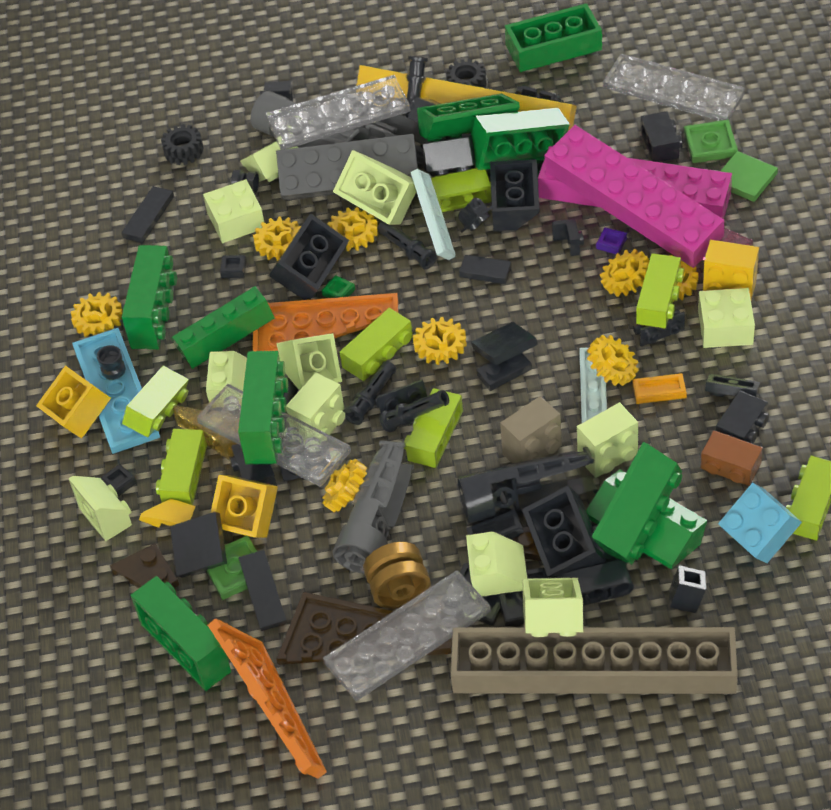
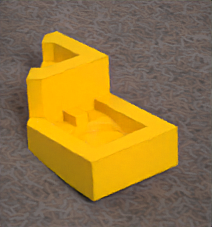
M169 499L141 513L139 520L158 528L161 523L172 526L191 520L196 506Z

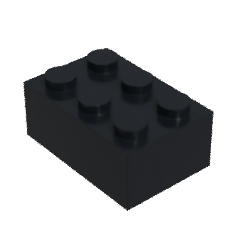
M310 213L268 276L303 300H311L350 240Z

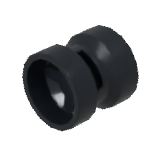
M233 170L231 184L247 180L253 193L256 194L259 187L258 172L249 171L244 173L242 170Z
M108 345L97 352V360L104 378L115 380L123 376L126 368L118 347Z

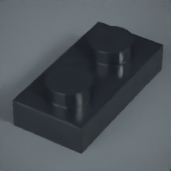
M520 353L498 365L490 362L476 369L478 378L489 391H492L532 370V363L523 353Z
M709 374L705 391L719 397L726 395L736 396L739 391L757 397L760 382Z

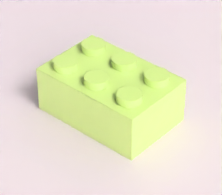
M578 578L523 579V614L526 633H531L534 637L548 636V633H560L561 636H575L577 632H583V598Z

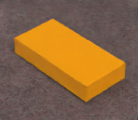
M682 373L632 379L636 404L687 398Z

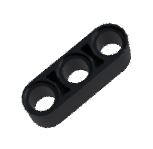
M624 561L604 563L562 573L554 577L578 578L583 606L623 597L634 590L633 581Z

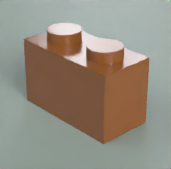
M713 431L701 453V469L706 470L710 474H717L731 479L733 482L750 486L761 465L763 447Z

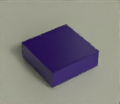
M604 227L596 243V249L613 254L620 253L627 239V233Z

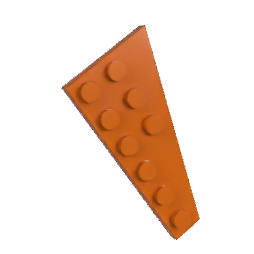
M390 293L268 303L275 319L253 332V351H278L277 343L332 333L335 339L365 329L388 308L399 313L398 294Z
M215 618L208 624V627L247 685L249 694L258 702L292 754L297 768L303 774L319 779L327 771L263 642Z

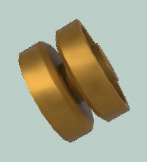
M393 542L383 545L374 550L363 564L367 582L370 584L374 602L380 607L392 609L411 605L420 600L431 586L430 578L426 568L423 566V559L419 549L414 544L408 542Z

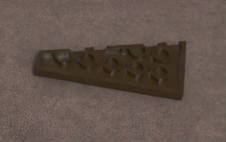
M303 592L276 660L278 665L451 654L453 628H459V626Z

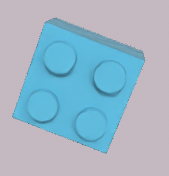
M752 482L718 524L755 558L768 563L802 522L764 488Z

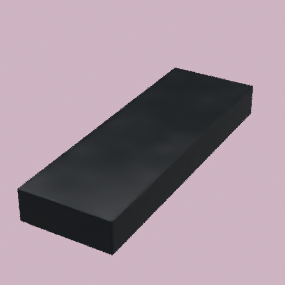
M152 186L121 232L122 237L127 240L144 243L174 198L173 191Z
M261 550L238 557L260 631L287 624L265 551Z

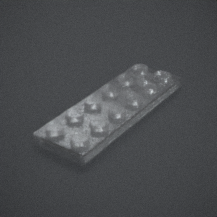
M620 54L603 80V88L718 121L730 120L745 95L744 87Z
M391 75L266 113V118L280 150H285L410 112V104L395 75Z
M227 384L197 416L198 423L241 445L238 429L243 391ZM282 413L284 433L279 435V438H282V453L277 455V465L321 487L351 453L350 445L287 413Z
M456 570L323 658L324 664L357 702L453 637V628H467L490 613V605Z

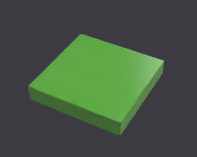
M729 120L684 126V135L692 163L732 158L738 151Z
M737 151L721 172L732 173V193L755 202L778 174V168Z
M249 536L225 545L227 564L206 570L222 600L247 589L238 557L257 552Z

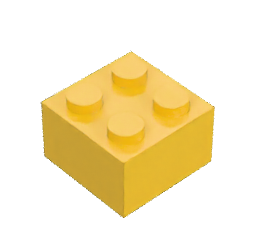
M710 240L704 261L703 291L749 288L750 299L752 300L757 280L759 247Z
M65 365L36 406L82 439L111 397Z
M219 475L211 513H220L222 530L255 538H267L278 486L231 475Z

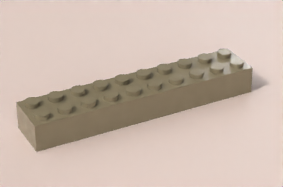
M583 627V632H577L575 636H561L560 633H548V636L534 637L531 633H526L525 628H453L451 662L453 693L736 694L738 673L735 627Z

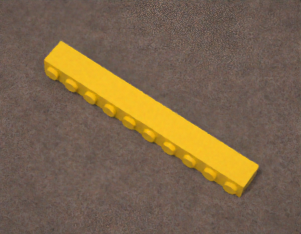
M360 65L355 92H361L363 98L374 100L375 95L382 96V101L395 103L396 99L403 100V105L406 106L408 92L407 74ZM427 77L424 83H422L421 88L422 98H429L441 104L502 93L520 103L518 112L559 108L570 123L568 131L573 127L577 108L576 105Z

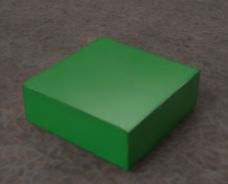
M335 275L322 289V296L326 298L349 297L355 291V284Z

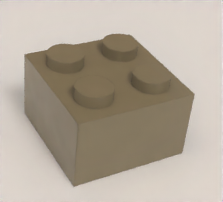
M541 396L500 422L502 454L511 463L543 458L555 453L562 446L560 413Z

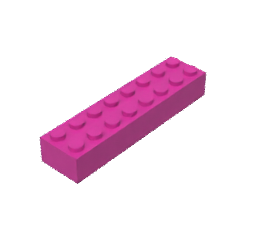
M576 125L544 155L546 172L676 257H681V260L692 268L706 256L710 240L720 241L724 237V219Z
M628 158L724 219L731 195L732 173ZM544 159L538 176L539 198L599 207L546 172Z

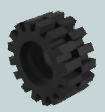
M461 59V63L455 61L454 66L450 65L449 69L446 70V80L448 82L481 88L486 86V70L483 68L482 63L479 64V61L475 60L472 63V59H468V62H464V59Z
M181 124V128H178L176 125L173 126L174 130L169 128L167 133L164 132L161 144L164 156L170 163L173 164L176 161V165H180L181 162L187 165V161L193 163L195 162L194 158L199 159L200 154H203L204 148L201 134L196 127L192 128V125H188L185 128V124Z

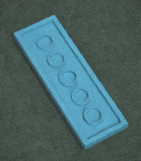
M119 328L73 342V348L84 378L111 397L99 414V419L112 454L160 438L159 431L154 430L149 437H146L122 424L126 406L140 392L142 387ZM114 345L121 351L126 370L123 376L118 379L109 380L102 376L97 360V352L104 346Z

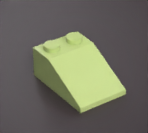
M352 150L333 192L385 223L397 225L402 223L415 196L416 188L413 179L406 174Z

